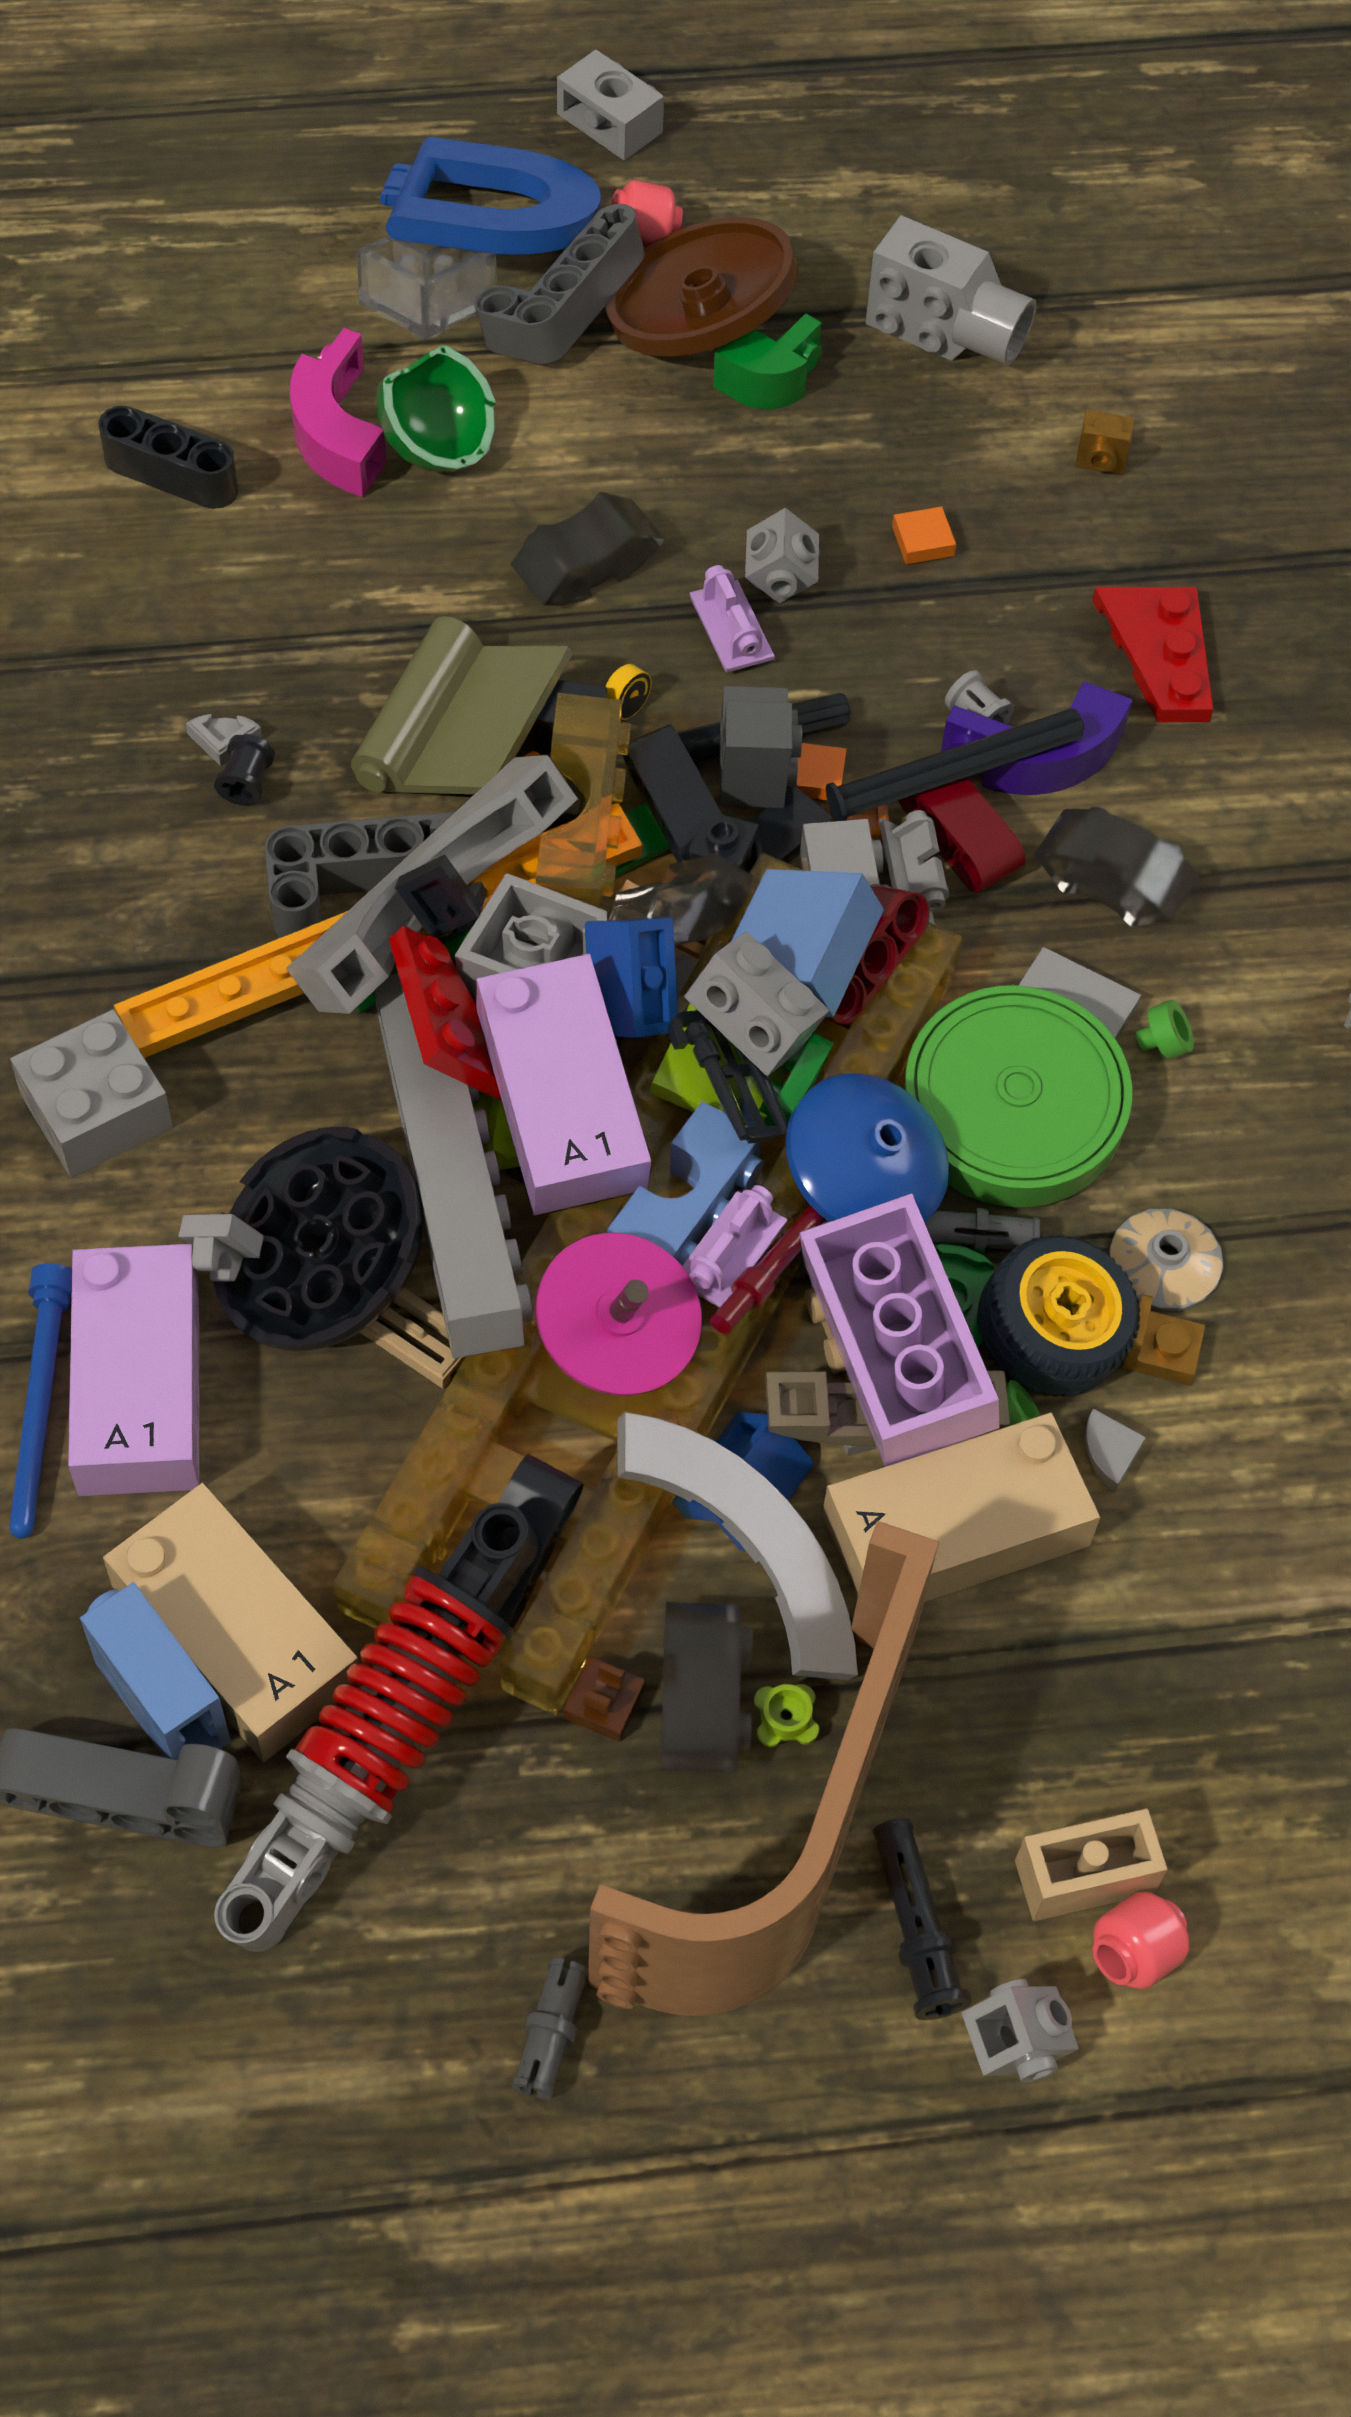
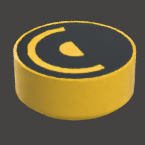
M626 664L617 669L605 686L607 687V709L615 710L616 716L623 720L633 717L643 707L649 696L652 684L651 676L633 664Z

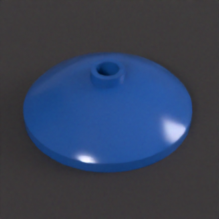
M847 1073L836 1075L821 1081L808 1091L795 1106L790 1116L786 1131V1155L791 1174L807 1202L828 1222L909 1194H913L925 1222L941 1204L949 1178L948 1155L943 1137L933 1118L921 1103L898 1085L869 1074ZM880 1135H882L889 1142L890 1145H887L881 1139Z

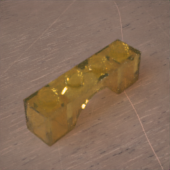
M558 693L550 759L558 771L578 787L585 799L586 807L570 824L557 830L541 833L535 884L600 908L602 896L613 897L616 864L605 863L607 848L618 849L621 816L611 815L612 801H623L626 769L616 768L617 754H628L631 723L620 722L623 700Z

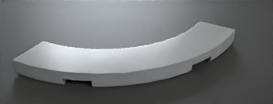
M624 1412L617 1419V1477L640 1481L662 1488L689 1502L695 1500L723 1520L721 1525L743 1546L755 1563L760 1561L778 1594L775 1600L786 1628L791 1654L792 1675L851 1680L858 1676L854 1636L851 1630L849 1613L838 1580L818 1541L790 1502L762 1474L742 1458L715 1441L690 1429L658 1418Z

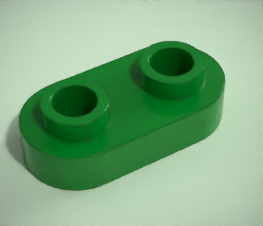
M813 1033L810 1040L805 1042L798 1053L785 1062L783 1068L791 1072L785 1084L782 1085L776 1081L772 1084L787 1123L795 1106L812 1089L835 1044L816 1033ZM763 1101L759 1112L768 1116L765 1125H776Z

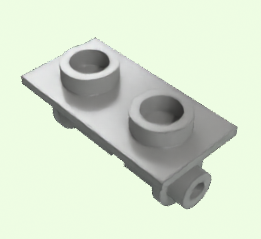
M921 810L910 812L906 816V821L899 826L882 818L879 820L883 839L882 853L888 864L892 887L922 894L929 905L930 917L927 926L932 927L935 925L933 912L943 909L946 905L945 900L949 897L942 861L934 856L924 863V860L939 852L934 821L932 818L927 817L926 812Z

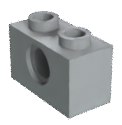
M595 49L557 77V114L625 161L663 133L664 95L659 93L653 86L646 84L631 74L619 63L612 61Z

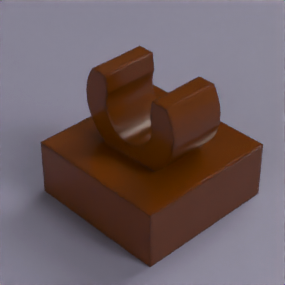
M588 1656L563 1708V1719L620 1742L645 1689V1679Z

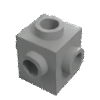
M786 508L747 530L745 578L754 587L761 589L778 603L808 589L811 585L818 582L819 533Z
M1026 1979L1010 1981L990 1991V1998L961 2012L983 2076L1019 2075L1022 2083L1036 2081L1058 2071L1056 2060L1079 2049L1071 2028L1072 2017L1065 2002L1060 1998L1056 1986H1029Z

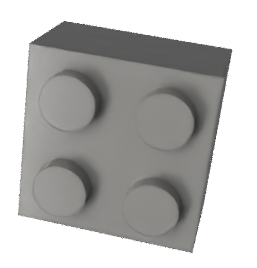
M114 1009L10 1058L20 1095L70 1178L173 1129L166 1093Z

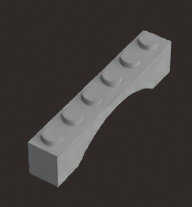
M549 756L514 757L286 968L318 1012L350 1014L389 977L395 965L389 938L403 926L416 932L423 927L395 889L399 876L445 854L465 883L468 884L497 861L540 835L578 799Z

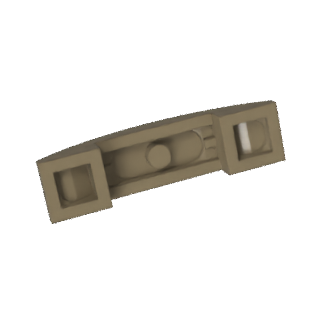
M987 1371L999 1398V1429L1010 1426L1005 1372ZM766 1372L765 1384L769 1432L818 1443L876 1446L851 1382L827 1383L826 1372Z

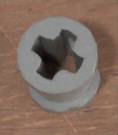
M977 670L969 671L961 676L952 685L945 698V706L950 710L955 705L1006 725L1009 723L1015 710L1013 703L1006 698H998L985 685V677Z

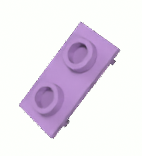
M721 565L709 568L705 573L706 579L703 589L690 592L689 596L725 672L774 660L775 656L738 579L734 580L732 572L724 569Z
M755 1185L751 1190H744L742 1193L737 1191L682 1266L693 1282L697 1295L718 1307L732 1294L731 1285L747 1267H755L787 1223L785 1217L772 1211L770 1204L773 1201V1196L764 1187Z

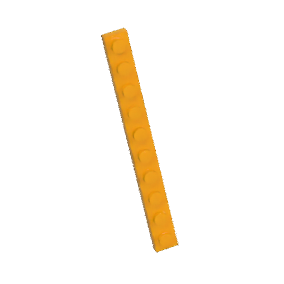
M616 803L541 833L490 866L468 883L467 886L482 882L488 890L480 911L481 913L506 873L557 891L564 886L574 884L642 856L643 844L619 803ZM348 911L114 1005L115 1012L142 1056L146 1058L299 996L304 992L286 968ZM424 927L418 931V933L424 936H429ZM453 931L445 933L437 937V939L453 933Z

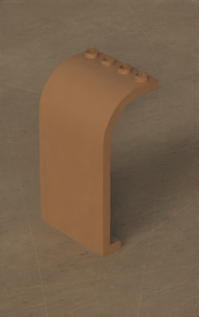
M880 1521L876 1522L867 1550L851 1627L854 1641L874 1648L808 1840L792 1871L775 1889L759 1900L735 1910L712 1914H693L676 1911L599 1884L590 1908L588 1986L597 1989L596 1995L601 2000L624 2009H632L636 2003L653 2010L674 2015H715L738 2009L763 1997L778 1986L798 1964L814 1933L916 1635L939 1541Z

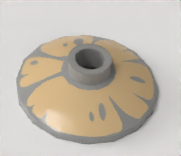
M1148 1209L1130 1216L1116 1230L1108 1251L1109 1257L1116 1260L1115 1263L1122 1266L1121 1270L1126 1272L1128 1280L1132 1281V1288L1136 1290V1297L1140 1299L1141 1294L1153 1296L1151 1309L1157 1311H1184L1202 1304L1216 1290L1224 1268L1222 1250L1212 1231L1194 1216L1175 1209ZM1160 1246L1171 1247L1178 1254L1168 1255L1161 1250Z

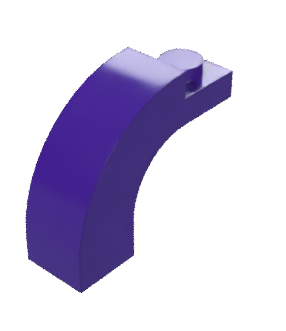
M1083 681L1070 708L1078 710L1083 720L1085 729L1083 730L1082 738L984 771L982 787L1008 794L1039 795L1061 791L1087 780L1108 762L1118 747L1125 732L1133 699ZM954 705L946 720L941 751L1013 728L1014 726L1000 723Z

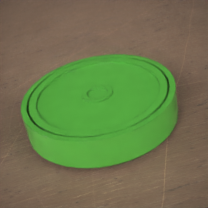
M1010 985L984 988L961 996L940 1009L919 1032L908 1057L902 1089L916 1098L931 1115L943 1137L949 1163L947 1185L972 1199L1002 1207L1027 1208L1048 1205L1071 1197L1089 1186L1104 1172L1114 1158L1126 1129L1132 1106V1081L1128 1063L1121 1047L1107 1027L1095 1015L1071 999L1051 991L1029 986Z

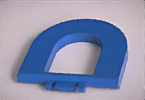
M428 137L422 142L413 165L394 164L381 192L380 204L394 206L386 223V231L395 240L495 254H537L567 248L593 216L600 211L601 192L596 182L588 174L567 162L551 156L515 148ZM440 181L520 193L539 201L540 204L520 209H498L426 199L425 196L431 182Z

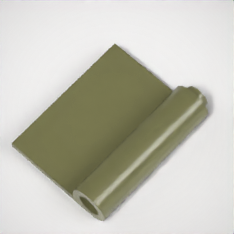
M443 616L436 618L351 760V768L356 775L357 781L367 790L377 793L385 791L475 794L516 757L573 655L570 647L483 646L476 633L464 622L453 617Z

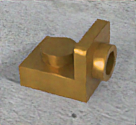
M1086 409L1074 467L1124 475L1135 418Z
M1141 1294L1138 1306H1140V1312L1138 1313L1140 1315V1321H1138L1140 1327L1139 1330H1136L1138 1335L1137 1338H1134L1133 1348L1123 1361L1122 1369L1191 1386L1196 1372L1205 1325L1152 1312L1150 1309L1153 1296Z

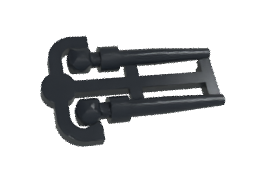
M697 1009L676 1014L668 1026V1036L674 1050L684 1049L688 1044L695 1045L693 1053L701 1068H705L714 1091L739 1140H746L750 1144L773 1142L775 1138L786 1137L788 1123L769 1076L767 1077L735 1047L742 1063L738 1064L726 1037ZM752 1076L757 1090L776 1125H765L744 1077ZM737 1103H738V1105H739V1107H740V1110H741V1112H742V1114H743V1116H744V1119H745V1121H746L748 1127H746L745 1124H744V1121H743L742 1116H741V1114H740V1111H739V1108H738V1106H737Z

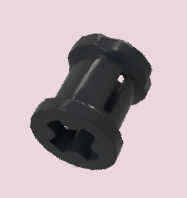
M252 734L234 735L229 740L227 752L230 757L226 769L217 775L214 787L222 798L231 803L242 806L255 805L262 796L263 787L260 782L264 770L273 764L275 751L266 740Z

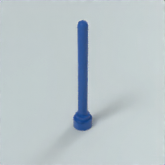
M46 1263L36 1265L32 1268L28 1294L33 1298V1306L38 1309L9 1522L10 1533L18 1539L29 1537L34 1529L62 1312L68 1310L69 1303L72 1302V1268L60 1264Z

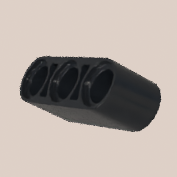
M115 406L106 410L100 416L98 424L105 464L111 471L207 508H223L230 505L236 499L238 485L234 454L228 444L133 407Z
M668 724L620 745L622 756L631 778L680 868L685 871L701 864L702 862L690 859L689 847L705 815L708 812L722 813L675 728Z
M531 1454L526 1455L520 1462L499 1503H507L518 1508L533 1528L538 1539V1551L534 1561L527 1568L498 1612L512 1629H514L584 1488V1483ZM516 1527L500 1529L492 1538L491 1549L503 1551L511 1548L517 1542L520 1530Z

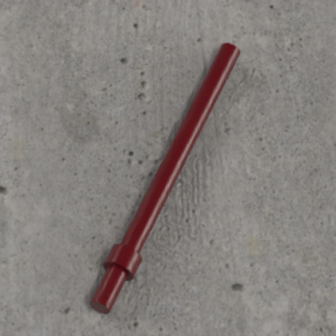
M880 1135L881 1139L887 1145H890L889 1142L882 1135ZM811 1205L806 1208L756 1267H747L731 1285L732 1294L710 1319L711 1325L716 1331L721 1334H729L750 1309L756 1310L760 1308L773 1293V1282L802 1250L799 1232L820 1226L827 1221Z

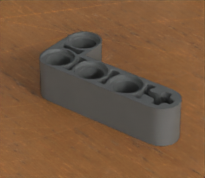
M613 204L598 211L530 291L511 286L497 285L489 287L478 294L474 301V307L488 349L498 354L537 364L552 363L560 359L645 257L634 209L626 204Z
M455 812L290 825L276 829L270 833L265 843L268 895L275 932L282 938L321 922L320 895L370 891Z
M15 1728L3 1731L0 1740V1804L15 1809L203 1847L220 1848L226 1845L243 1784L238 1762L229 1753L207 1745L186 1744L181 1747L178 1760L30 1730Z

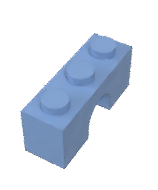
M702 1101L671 1142L670 1173L689 1183L693 1190L682 1197L663 1198L639 1186L608 1227L607 1233H624L644 1238L663 1248L683 1266L735 1193L741 1188L749 1190L758 1179L764 1166V1160L759 1158L761 1143L748 1144L746 1140L740 1141L727 1115Z

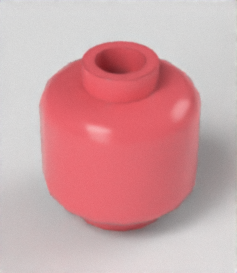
M631 180L624 186L623 190L617 189L615 191L611 205L626 204L634 209L644 248L681 228L683 209L676 206L674 192L669 187L640 180Z
M1137 1891L1099 1917L1093 1929L1094 1944L1092 1951L1098 1968L1110 1981L1133 1989L1144 1990L1159 1982L1186 1960L1190 1950L1187 1922L1182 1911L1173 1902L1151 1892Z

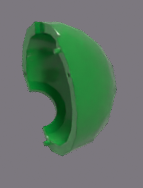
M441 345L402 370L398 369L380 381L377 387V417L386 441L405 461L426 471L454 472L477 463L491 449L489 446L495 431L493 405L496 404L495 398L483 374L470 359L449 346Z

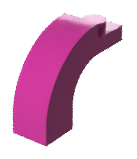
M343 328L332 344L325 345L319 359L301 354L294 367L289 391L295 441L302 457L319 476L332 485L363 498L387 464L385 435L381 427L348 414L339 406L364 370L361 334Z

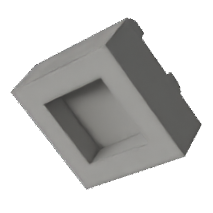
M233 1214L183 1215L178 1236L193 1246V1269L196 1271H211V1281H235L243 1258H259L263 1241L262 1234Z

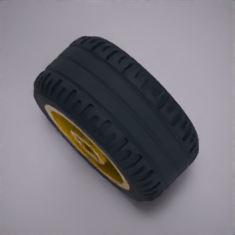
M1041 1236L1022 1243L1013 1249L986 1282L978 1304L977 1324L979 1325V1334H981L982 1343H985V1350L989 1352L990 1359H994L996 1367H1000L1001 1371L1009 1375L1010 1380H1015L1020 1385H1024L1025 1389L1034 1390L1035 1393L1042 1392L1043 1395H1052L1053 1397L1081 1394L1104 1382L1133 1348L1134 1338H1137L1138 1335L1136 1330H1139L1140 1327L1138 1323L1140 1321V1315L1138 1314L1140 1312V1306H1138L1139 1299L1136 1297V1290L1132 1288V1281L1128 1280L1127 1273L1121 1270L1122 1266L1120 1264L1117 1265L1115 1263L1116 1260L1110 1258L1107 1252H1102L1100 1247H1094L1092 1243L1084 1242L1080 1238L1076 1240L1072 1236Z

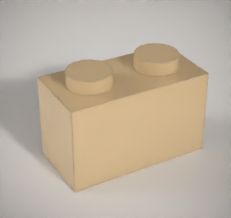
M1148 1808L1026 1836L1015 1859L1033 1922L1120 1902L1137 1891L1156 1893L1168 1870Z

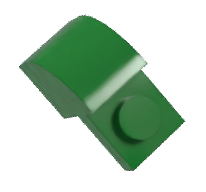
M805 314L777 342L754 329L742 337L720 346L715 351L713 387L741 404L758 409H777L796 403L805 396L807 373L814 369L822 354V347L820 346L822 323Z

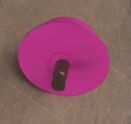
M601 1233L572 1243L550 1263L542 1277L537 1292V1326L548 1353L555 1363L572 1379L583 1386L604 1394L616 1396L640 1395L666 1385L681 1373L690 1362L699 1342L702 1326L701 1307L697 1291L689 1275L681 1264L667 1251L655 1243L638 1236L624 1233Z

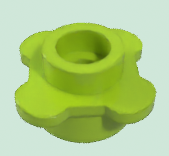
M782 1684L774 1688L766 1686L757 1691L754 1697V1705L760 1710L761 1725L758 1728L757 1736L762 1744L768 1747H775L781 1741L797 1740L801 1744L807 1745L816 1740L819 1726L812 1719L815 1693L809 1686L804 1684ZM783 1711H789L792 1714V1718L784 1720L780 1714Z

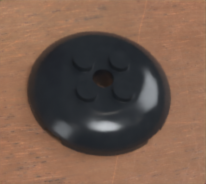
M326 1127L307 1131L282 1142L270 1150L239 1181L245 1187L236 1199L229 1214L235 1215L263 1235L259 1258H243L235 1281H213L224 1312L242 1332L264 1345L280 1350L308 1351L326 1348L341 1343L367 1328L384 1313L399 1295L413 1270L419 1253L423 1232V1208L418 1185L411 1169L397 1151L383 1140L381 1141L361 1133L358 1129L349 1127Z

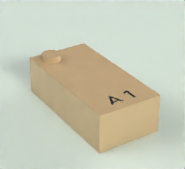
M1052 1412L828 1485L822 1517L856 1598H858L869 1542L877 1521L939 1541L924 1602L1089 1547L1100 1520V1515Z
M203 1483L199 1484L103 1556L112 1587L120 1591L133 1582L137 1585L218 1695L224 1717L263 1763L319 1719V1712L322 1707L336 1705L333 1700V1691L338 1685H351L347 1680V1670L351 1665L358 1664V1657Z

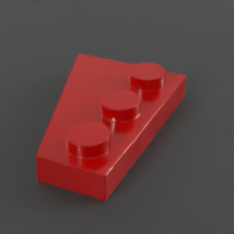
M1095 587L1092 601L1099 614L1104 613L1112 627L1111 636L1117 648H1123L1134 668L1132 675L1157 722H1210L1213 704L1197 587Z
M406 926L401 927L389 938L423 1064L502 1101L476 1010V1004L455 967L447 948L433 936H424Z

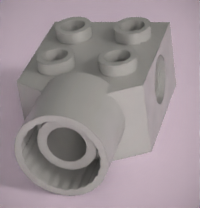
M900 215L873 252L865 324L950 361L966 348L1006 366L1015 360L1031 329L1036 312V300L1001 285L988 251Z
M506 873L456 952V968L473 1000L477 1001V978L586 955L585 923L587 921L607 920V911Z

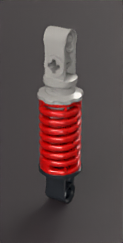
M495 1503L481 1510L439 1574L417 1565L413 1567L409 1573L411 1577L405 1585L404 1599L409 1602L399 1601L391 1605L389 1608V1618L392 1623L385 1622L376 1627L374 1636L377 1643H368L361 1650V1660L364 1664H353L347 1670V1680L351 1685H338L333 1691V1700L336 1705H326L320 1710L319 1720L323 1726L308 1728L295 1749H291L286 1757L300 1774L296 1778L295 1784L293 1783L289 1788V1793L285 1795L280 1793L273 1803L279 1812L257 1837L244 1864L217 1901L214 1919L216 1927L223 1937L253 1952L266 1951L277 1945L304 1903L323 1882L338 1852L349 1854L355 1845V1842L352 1841V1836L359 1830V1825L363 1824L365 1819L388 1824L392 1818L391 1812L394 1809V1801L392 1799L398 1791H405L410 1785V1778L399 1767L400 1764L403 1763L413 1769L423 1766L426 1756L414 1743L417 1742L426 1748L435 1747L439 1742V1734L428 1725V1722L431 1721L439 1727L445 1728L453 1721L452 1712L441 1704L444 1700L454 1707H460L467 1700L466 1692L455 1684L456 1680L458 1679L467 1686H474L480 1680V1672L464 1661L461 1655H464L479 1667H487L504 1642L510 1641L515 1633L498 1612L527 1568L534 1561L538 1551L536 1533L518 1508L507 1503ZM516 1527L520 1530L519 1538L511 1548L503 1551L491 1549L492 1538L500 1529ZM286 1856L297 1864L296 1868L292 1869L280 1860L281 1857ZM261 1902L264 1908V1918L261 1925L251 1933L242 1934L239 1929V1917L242 1910L251 1903Z

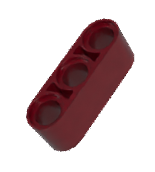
M968 777L898 800L907 815L910 812L921 810L927 813V817L933 819L939 847L938 853L970 891L974 893L981 892L1024 869L1026 858L1020 841Z
M879 884L870 885L884 911L834 1017L825 1016L824 1020L846 1025L855 1021L927 928L930 917L929 905L922 894Z

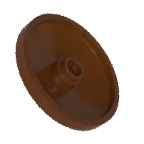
M729 217L700 222L670 233L644 248L645 257L606 304V311L616 337L621 343L636 352L665 357L707 351L742 337L760 326L777 312L795 287L799 271L798 262L787 234L781 228L768 221L749 217Z

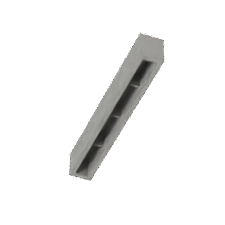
M399 974L389 975L374 990L377 1017L410 1167L421 1196L423 1226L452 1358L524 1346L523 1321L533 1320L531 1300L527 1284L516 1285L514 1275L522 1274L520 1255L516 1239L505 1240L503 1230L511 1229L509 1210L505 1194L494 1196L492 1187L500 1186L497 1159L494 1151L484 1153L482 1144L490 1143L485 1110H474L472 1105L473 1102L480 1101L479 1090L423 1064Z

